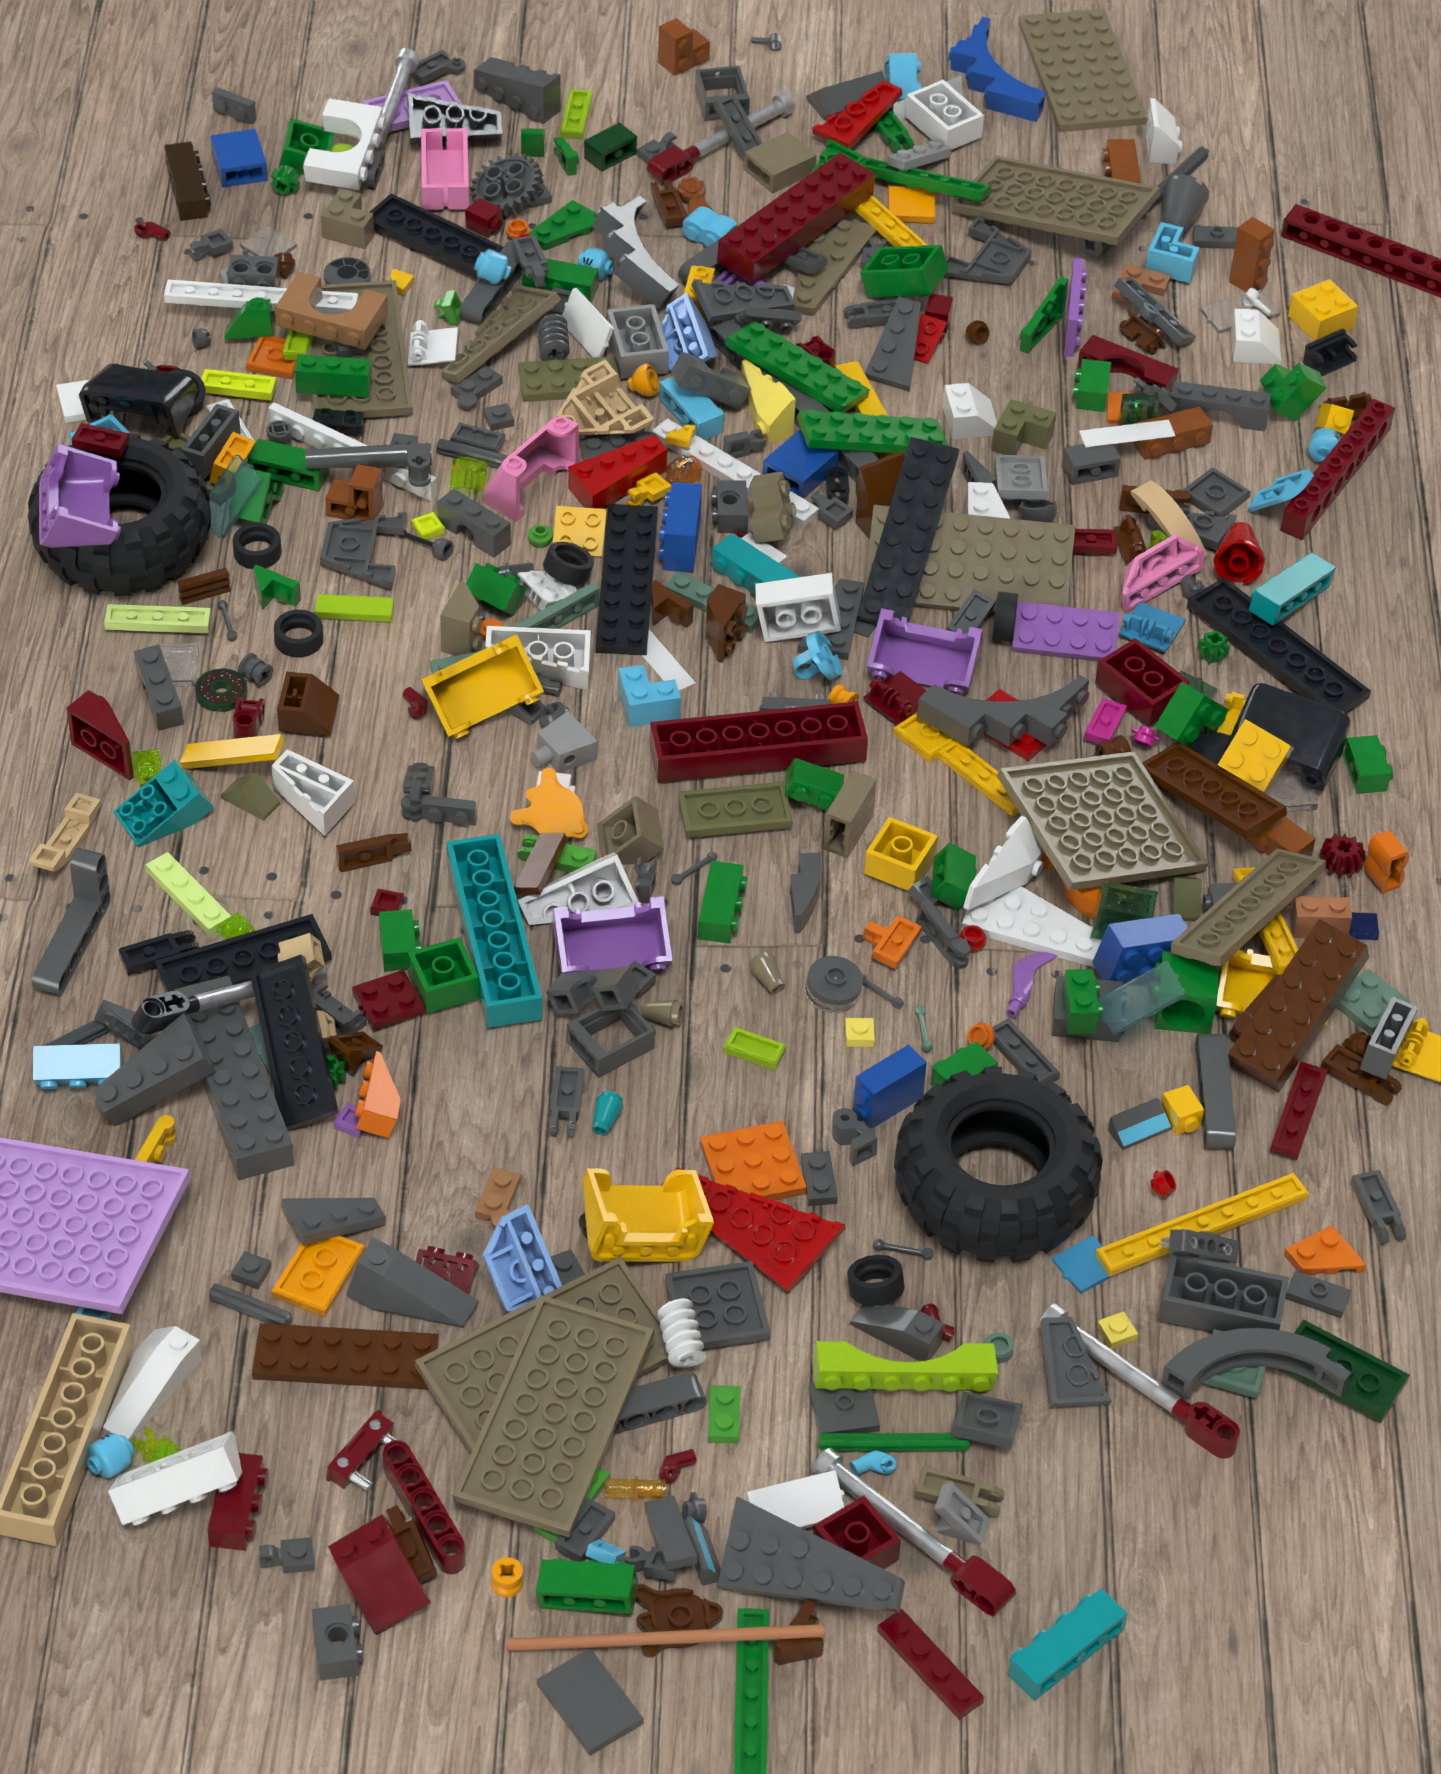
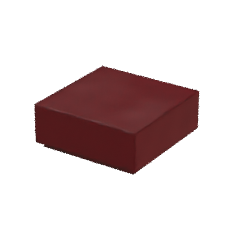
M377 889L370 908V915L379 916V912L401 910L404 902V893Z

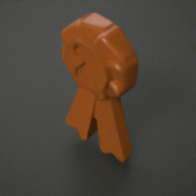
M694 176L683 178L678 184L677 191L681 199L689 202V215L700 206L713 210L703 198L706 194L704 181Z

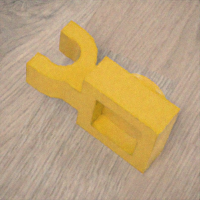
M655 472L637 481L636 487L628 490V494L633 499L627 501V505L641 506L645 499L654 502L664 497L666 492H671L672 485Z

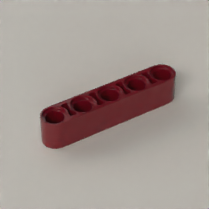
M401 1440L390 1441L383 1448V1468L387 1479L409 1517H412L417 1523L424 1542L439 1569L446 1574L453 1575L463 1570L466 1563L465 1542L407 1443Z

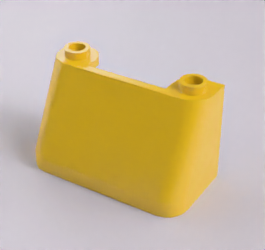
M517 634L420 679L448 737L454 735L455 739L470 733L468 727L518 703L525 701L526 705L540 700L539 694L544 692Z
M1239 949L1222 965L1215 1009L1220 1012L1221 1017L1236 1019L1273 977L1278 975L1270 956L1254 954L1252 949H1248L1246 954L1243 950ZM1328 1020L1326 1021L1322 1029H1325L1327 1027Z
M598 1168L586 1170L582 1185L588 1248L594 1260L612 1261L621 1256L624 1262H685L695 1259L701 1253L714 1221L696 1170H674L665 1178L662 1186L611 1185L612 1177L609 1171Z

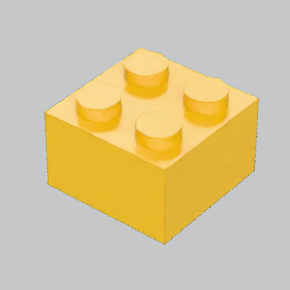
M1328 279L1293 293L1288 316L1315 341L1340 329L1347 331L1354 328L1358 305L1334 282Z
M1245 719L1218 765L1259 790L1268 793L1294 747Z
M888 817L866 851L864 874L908 891L913 884L922 880L934 861L938 835Z

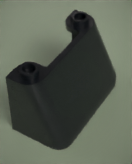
M115 363L108 364L86 382L79 393V398L87 422L93 423L101 419L102 416H108L110 411L113 410L149 416L153 425L158 426L161 423L167 428V435L179 437L199 392L195 381L188 375Z
M1265 683L1253 685L1227 742L1225 752L1246 719L1294 747L1286 762L1302 767L1300 775L1306 785L1324 791L1343 754L1350 728L1349 716L1341 710Z

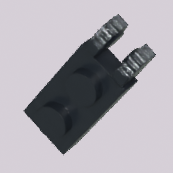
M185 930L184 932L168 933L121 947L118 950L127 975L154 968V961L199 948L200 945L197 942L194 943L196 938L194 932Z

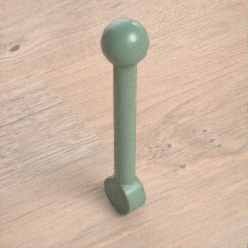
M917 1006L915 1008V1015L919 1017L923 1038L921 1047L924 1052H930L933 1046L928 1040L925 1024L926 1008L924 1006Z

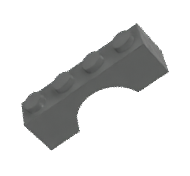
M1174 381L1172 400L1178 405L1172 412L1169 411V414L1200 406L1204 412L1218 410L1231 414L1237 419L1242 429L1265 432L1271 394Z

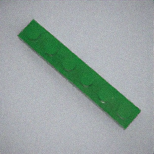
M866 158L859 163L875 173V179H884L887 183L891 184L902 183L906 184L909 188L920 187L927 189L931 193L942 192L946 193L949 197L968 198L971 202H981L991 194V185L916 168L903 171L887 165L885 161Z
M738 1608L737 1628L769 1627V1609ZM769 1640L737 1641L734 1774H767Z

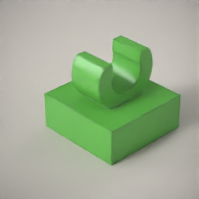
M456 290L447 291L444 299H438L434 304V309H442L439 312L438 318H447L449 325L458 324L461 318L460 309L462 303Z

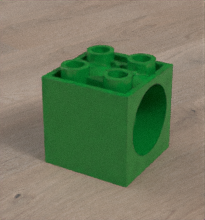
M1162 951L1161 962H1155L1154 978L1157 980H1152L1151 996L1156 1001L1151 1002L1150 1017L1155 1018V1029L1211 1034L1218 999V966H1212L1195 959H1186L1169 951Z

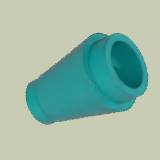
M603 1091L596 1098L592 1130L595 1133L607 1135L624 1107L622 1104L623 1098L619 1094L612 1091Z

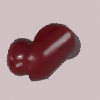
M407 687L402 696L411 703V706L408 707L410 716L419 719L426 713L427 699L412 687Z

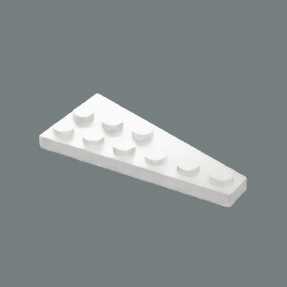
M1023 887L1016 888L967 910L961 925V930L966 926L976 925L983 929L987 938L1037 952L1051 953L1057 955L1058 958L1094 968L1095 966L1092 961L1104 936L1103 933Z

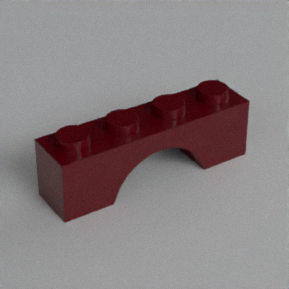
M1092 335L1080 349L1077 367L1081 369L1082 359L1111 362L1110 373H1123L1133 378L1137 377L1147 385L1152 386L1155 384L1159 388L1164 387L1171 393L1174 381H1177L1179 371L1176 367L1095 335Z

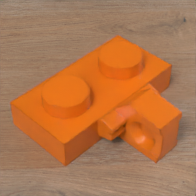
M897 915L890 927H882L869 921L864 928L863 939L872 943L875 947L872 952L873 959L897 969L921 934L922 926Z

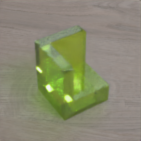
M469 457L453 459L450 488H468L483 491L488 462Z

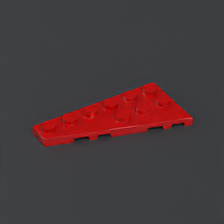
M697 1174L714 1221L710 1232L746 1261H752L755 1268L787 1293L792 1290L846 1229L843 1223L825 1220L820 1215L811 1212L808 1214L793 1209L790 1205L752 1192L749 1194L737 1190L734 1186L722 1185L709 1180L708 1177Z

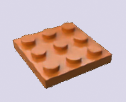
M783 1121L700 1137V1146L713 1182L722 1185L728 1184L736 1187L737 1190L749 1194L752 1192L772 1200L806 1194L807 1186Z

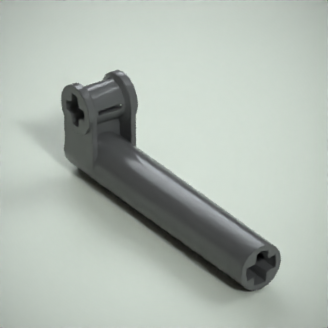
M431 443L313 448L305 450L306 469L356 468L357 464L370 467L408 466V477L411 485L424 487L431 482Z

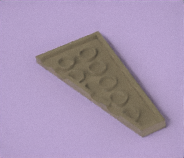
M839 220L806 244L804 248L827 257L828 265L811 274L799 269L793 295L796 305L792 311H800L801 314L814 316L827 300V295L830 291L835 290L838 286V281L841 277L844 278L860 258V253L864 247H868L870 237H876L879 232L869 223Z
M514 285L511 289L513 294L509 298L504 297L502 299V307L492 311L475 331L476 338L473 341L468 340L464 344L465 351L457 354L456 361L449 362L441 373L444 379L460 383L473 371L483 367L489 358L500 353L503 347L510 341L517 339L522 331L536 324L538 318L552 311L554 305L561 300L558 293Z

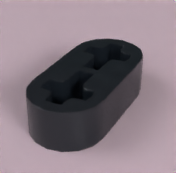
M831 467L826 471V498L831 500L836 497L847 505L850 492L848 473L842 467Z

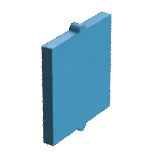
M1093 1235L1052 1257L1051 1260L1063 1274V1279L1068 1280L1080 1294L1111 1278L1095 1257V1250L1103 1246Z

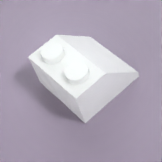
M1150 98L1145 132L1149 163L1176 164L1177 155L1182 153V141H1178L1180 138V127L1176 126L1175 117L1155 98Z
M1235 309L1231 328L1233 362L1276 363L1280 365L1279 329L1259 310Z
M969 383L945 385L942 407L951 438L964 439L993 436L997 420L991 400Z

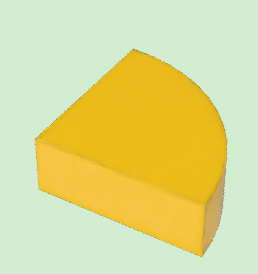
M392 269L391 280H396L397 292L403 296L414 283V275Z
M684 425L682 429L669 431L666 435L665 443L689 448L696 433V426Z

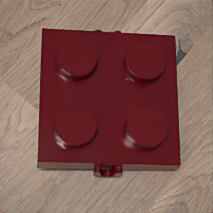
M404 970L352 986V994L358 1003V1010L364 1013L362 1016L366 1017L372 1030L425 1013V1005L418 992H416V987L412 985Z

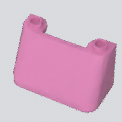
M562 416L548 422L502 462L483 488L484 503L509 518L518 521L524 516L520 491L543 471L552 476L557 473V470L561 469L567 470L568 473V466L578 463L579 424Z

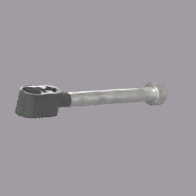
M401 49L397 53L395 59L397 69L382 108L383 117H386V127L380 133V143L378 148L374 149L373 163L368 165L367 179L362 181L361 186L376 188L385 163V151H382L409 74L416 70L419 62L418 54L411 49Z

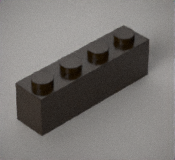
M192 141L164 145L166 165L180 221L207 218V208L211 207L210 195L207 193L206 179H203L202 164L198 165L200 164L199 151H194Z

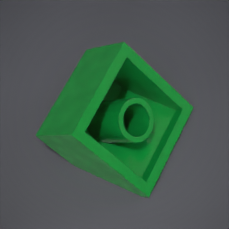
M290 118L283 140L278 169L280 165L291 166L297 171V174H304L303 164L309 149L331 152L334 133L324 131V127Z

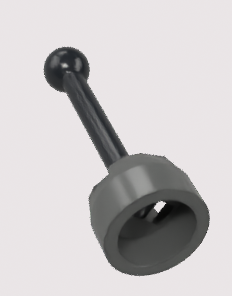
M404 530V535H398L399 538L406 537L432 547L433 554L443 560H447L453 552V542L445 538H439L431 542L407 533L406 530Z

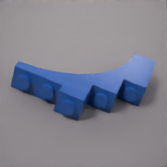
M982 17L978 25H974L971 37L968 36L966 41L959 39L955 47H951L948 59L951 60L950 70L965 73L966 79L969 80L968 89L984 93V99H987L986 109L1037 122L1044 110L1046 91L1015 79L997 64L987 46L991 19Z

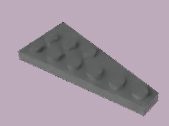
M738 1496L736 1497L717 1585L721 1590L805 1601L808 1599L812 1602L900 1612L905 1581L902 1578Z

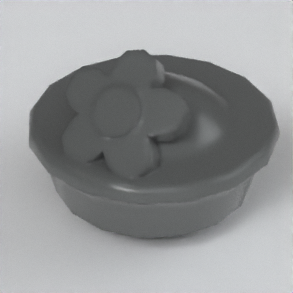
M561 702L546 705L539 713L540 725L543 727L548 726L568 712L569 708Z

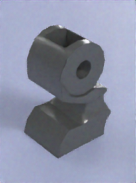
M841 1108L835 1111L832 1119V1136L839 1145H851L850 1162L852 1166L877 1155L875 1129L869 1128L865 1121L857 1122V1115L851 1109Z

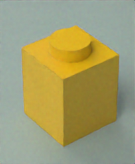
M1322 403L1315 426L1331 428L1338 433L1345 434L1350 427L1354 410Z
M1189 1085L1163 1093L1161 1103L1175 1135L1185 1132L1190 1133L1201 1127L1204 1108Z

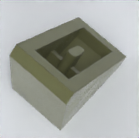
M258 772L237 778L221 794V799L263 821L280 805L279 799Z
M1170 876L1172 914H1180L1184 921L1195 922L1200 918L1201 879L1197 877Z

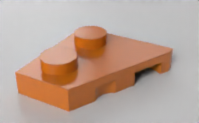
M1333 1225L1285 1248L1284 1256L1298 1272L1310 1276L1318 1273L1326 1275L1338 1274L1339 1270L1355 1269V1273L1365 1271L1366 1263Z

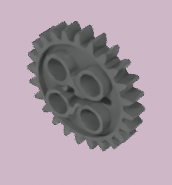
M507 153L504 159L497 156L496 162L489 160L490 165L488 167L482 165L483 172L475 173L477 178L471 180L473 185L469 187L472 192L470 196L473 202L481 198L502 208L504 216L507 217L509 211L516 214L517 208L525 209V203L531 205L530 199L538 198L536 191H542L540 184H543L544 180L537 161L534 162L532 157L527 158L526 154L519 157L518 153L510 157L509 153Z

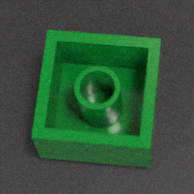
M461 937L408 952V974L425 1005L426 1014L479 999V976Z

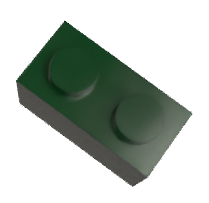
M620 122L584 140V159L601 172L637 154V135Z

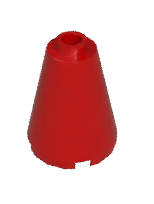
M1245 522L1232 524L1214 555L1215 572L1220 578L1225 577L1233 584L1235 582H1243V585L1253 582L1263 572L1265 558L1252 527Z

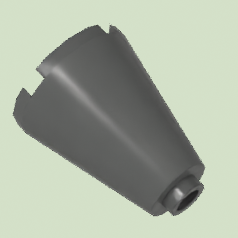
M1183 174L1174 175L1168 182H1165L1163 188L1162 222L1183 227L1182 238L1208 202L1209 190L1203 182L1202 185L1197 183L1195 177Z

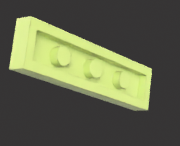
M107 604L104 625L105 630L209 633L211 608Z
M168 852L145 864L146 872L209 936L232 924L231 915Z

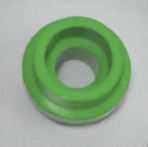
M536 525L529 529L528 539L534 547L544 548L553 539V531L548 526Z

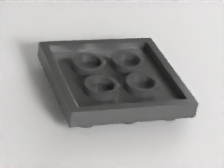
M752 1261L665 1274L670 1301L681 1298L692 1301L693 1307L691 1309L696 1314L694 1320L699 1325L696 1330L701 1333V1338L698 1341L703 1342V1349L770 1340V1329Z

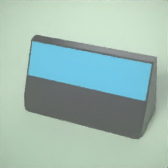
M1154 1098L1110 1117L1108 1127L1109 1132L1123 1150L1172 1129L1159 1098Z
M691 1516L686 1517L685 1525L697 1554L695 1568L700 1583L703 1586L717 1583L721 1568L708 1530Z

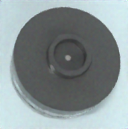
M839 956L822 957L816 960L809 969L805 983V993L808 1000L816 1008L828 1013H843L852 1009L858 1002L863 986V976L859 968L846 958Z

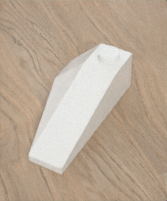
M1021 816L1006 833L1008 840H1006L1003 847L1000 845L996 847L989 865L985 864L969 886L963 908L969 910L1027 884L1033 876L1037 877L1040 874L1044 862L1041 861L1044 850L1034 836L1031 825L1026 817Z
M614 852L544 886L540 895H526L518 899L528 925L552 923L551 918L554 908L568 907V912L574 914L575 909H581V912L631 907L638 902L620 859Z
M177 1326L153 1330L134 1352L103 1425V1431L108 1434L112 1432L124 1435L131 1442L202 1362L200 1340Z

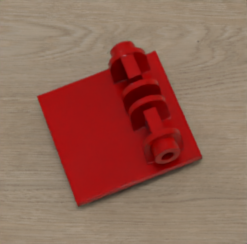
M924 314L920 315L914 360L929 364L938 342H943L945 338L943 330L947 322Z

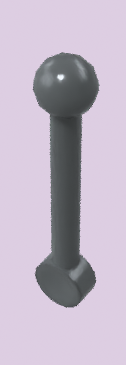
M221 600L218 602V608L222 610L228 630L227 639L232 642L237 640V633L232 629L226 609L228 604L226 601Z
M709 852L706 858L683 873L674 874L671 877L672 884L680 885L683 878L709 861H716V852Z
M862 974L863 984L891 1001L895 1008L900 1009L904 1005L901 998L888 994L867 980L866 976Z
M876 1239L873 1242V1247L876 1250L889 1249L920 1255L924 1260L928 1261L934 1255V1251L931 1248L919 1250L884 1243L881 1239Z

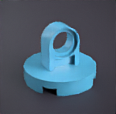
M819 630L808 634L806 637L808 650L796 656L792 661L796 677L808 679L822 672L829 680L836 679L843 671L838 655L833 656L829 649L832 644ZM803 664H811L808 668H799Z

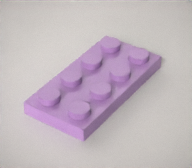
M447 80L405 90L402 93L389 132L409 128L408 93L422 97H433L447 102L462 103ZM387 95L364 100L362 104L383 108Z

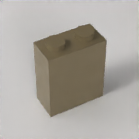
M786 132L745 151L744 170L773 194L808 176L816 165L817 155L802 144L799 139Z
M851 771L826 812L823 850L846 858L850 856L874 815L877 779Z

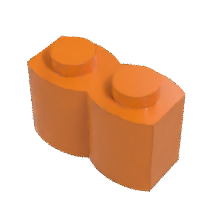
M1390 830L1376 833L1370 839L1368 846L1369 854L1366 857L1364 870L1384 894L1399 888L1403 883L1405 877L1404 868L1409 861V853Z

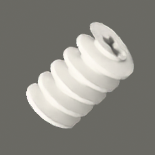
M684 1298L666 1303L657 1313L660 1329L663 1332L662 1337L666 1343L665 1349L668 1353L669 1363L676 1367L696 1366L707 1358L706 1353L702 1351L704 1348L703 1342L698 1341L701 1338V1333L696 1330L699 1325L694 1320L696 1314L691 1309L693 1303L691 1300Z

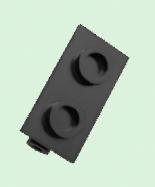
M315 408L313 421L335 431L336 427H340V433L344 435L358 436V434H363L362 421L364 412Z

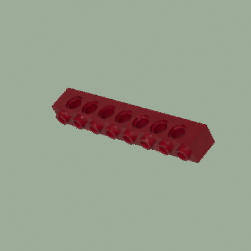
M1295 204L1284 218L1281 237L1441 298L1440 258Z
M1374 398L1314 471V476L1309 484L1298 495L1293 497L1285 507L1281 532L1300 540L1306 537L1391 430L1395 407Z

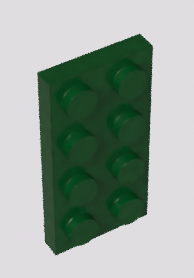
M1303 1319L1294 1334L1317 1341L1331 1349L1329 1360L1341 1364L1346 1370L1351 1372L1347 1390L1339 1397L1302 1375L1280 1368L1277 1369L1382 1423L1407 1384L1410 1374Z

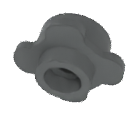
M691 1492L689 1500L683 1503V1519L686 1520V1517L691 1516L699 1523H704L706 1520V1501L704 1498H697L696 1492Z

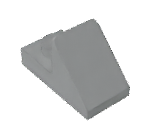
M953 1483L943 1484L934 1508L940 1515L936 1532L972 1544H982L990 1518Z

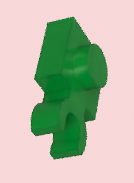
M564 137L554 138L557 146L554 148V152L560 157L562 168L567 176L576 175L577 164H579L577 152L573 151L569 143H566Z

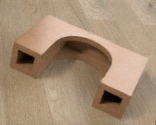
M298 272L275 306L276 326L366 350L388 315V295L365 289L355 306L349 311L341 314L321 313L314 309L322 297L321 277Z

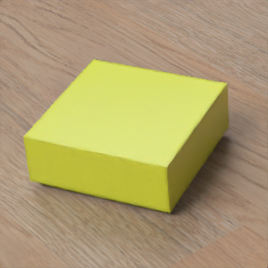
M434 512L411 519L412 528L423 539L428 540L445 534V527Z

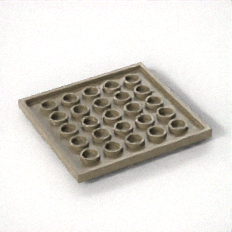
M1134 751L1000 768L997 774L998 779L1021 815L1029 821L1034 836L1069 890L1205 871L1209 864Z

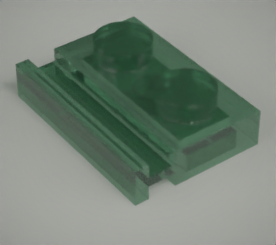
M1158 392L1154 393V395H1147V393L1122 394L1118 426L1156 418L1159 404Z

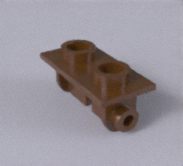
M1130 310L1127 311L1129 319L1127 321L1123 320L1119 325L1123 334L1132 341L1140 335L1135 342L1148 353H1155L1159 348L1158 345L1163 349L1166 348L1163 341L1164 335L1157 327L1154 326L1152 328L1140 314L1135 315Z
M1362 392L1350 395L1348 401L1346 396L1328 398L1323 403L1354 410L1352 419L1360 416L1372 401L1371 394Z
M1129 514L1124 515L1120 526H1115L1113 529L1116 530V537L1125 563H1130L1136 556L1147 551L1135 518Z

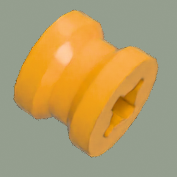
M838 684L830 692L828 699L831 700L830 704L859 701V694L853 691L849 692L844 685Z
M510 1557L497 1560L493 1564L491 1571L493 1590L501 1597H513L523 1587L522 1565L518 1560Z

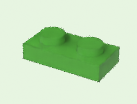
M710 1385L708 1443L739 1444L741 1386Z

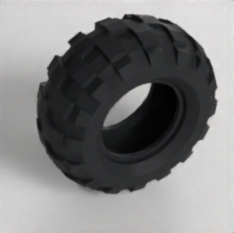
M129 433L130 441L121 457L72 447V445L68 446L116 461V472L119 473V481L115 488L112 487L109 492V507L135 505L152 511L139 520L118 524L121 527L119 538L117 541L113 540L110 545L49 548L40 545L39 484L44 469L41 471L37 482L34 483L28 501L29 529L33 539V546L39 556L61 580L70 586L79 583L85 592L97 595L102 591L114 592L115 596H131L130 591L144 589L147 593L161 588V584L166 579L175 581L186 573L190 563H195L205 546L211 527L209 492L205 481L199 475L194 464L180 450L174 451L170 448L167 442L157 438L147 441L141 439L140 434Z
M1002 1066L984 1067L981 1073L977 1075H971L967 1070L951 1075L943 1083V1086L934 1085L914 1104L913 1112H909L904 1118L898 1132L894 1168L896 1170L895 1183L904 1206L908 1207L913 1220L928 1237L936 1235L943 1248L957 1255L962 1250L976 1254V1261L994 1263L996 1257L1010 1256L1012 1263L1030 1260V1257H1033L1038 1250H1042L1045 1253L1051 1251L1065 1242L1075 1229L1078 1230L1092 1212L1094 1200L1099 1193L1103 1163L1101 1145L1098 1138L1093 1136L1094 1127L1079 1103L1072 1104L1067 1091L1056 1083L1051 1082L1046 1086L1038 1082L1037 1074L1019 1069L1018 1075L1002 1073ZM985 1144L1005 1145L1029 1156L1036 1163L1040 1172L1031 1179L1018 1184L996 1185L972 1177L959 1166L955 1159L961 1153L976 1146Z

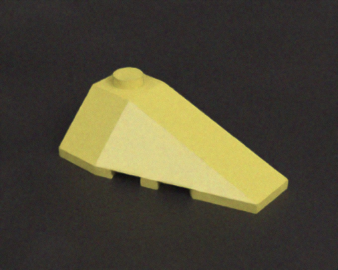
M743 360L741 374L744 375L751 388L746 398L755 430H762V438H766L768 445L793 436L796 399L781 382L774 383L772 376L769 374L762 375L760 368L748 360Z

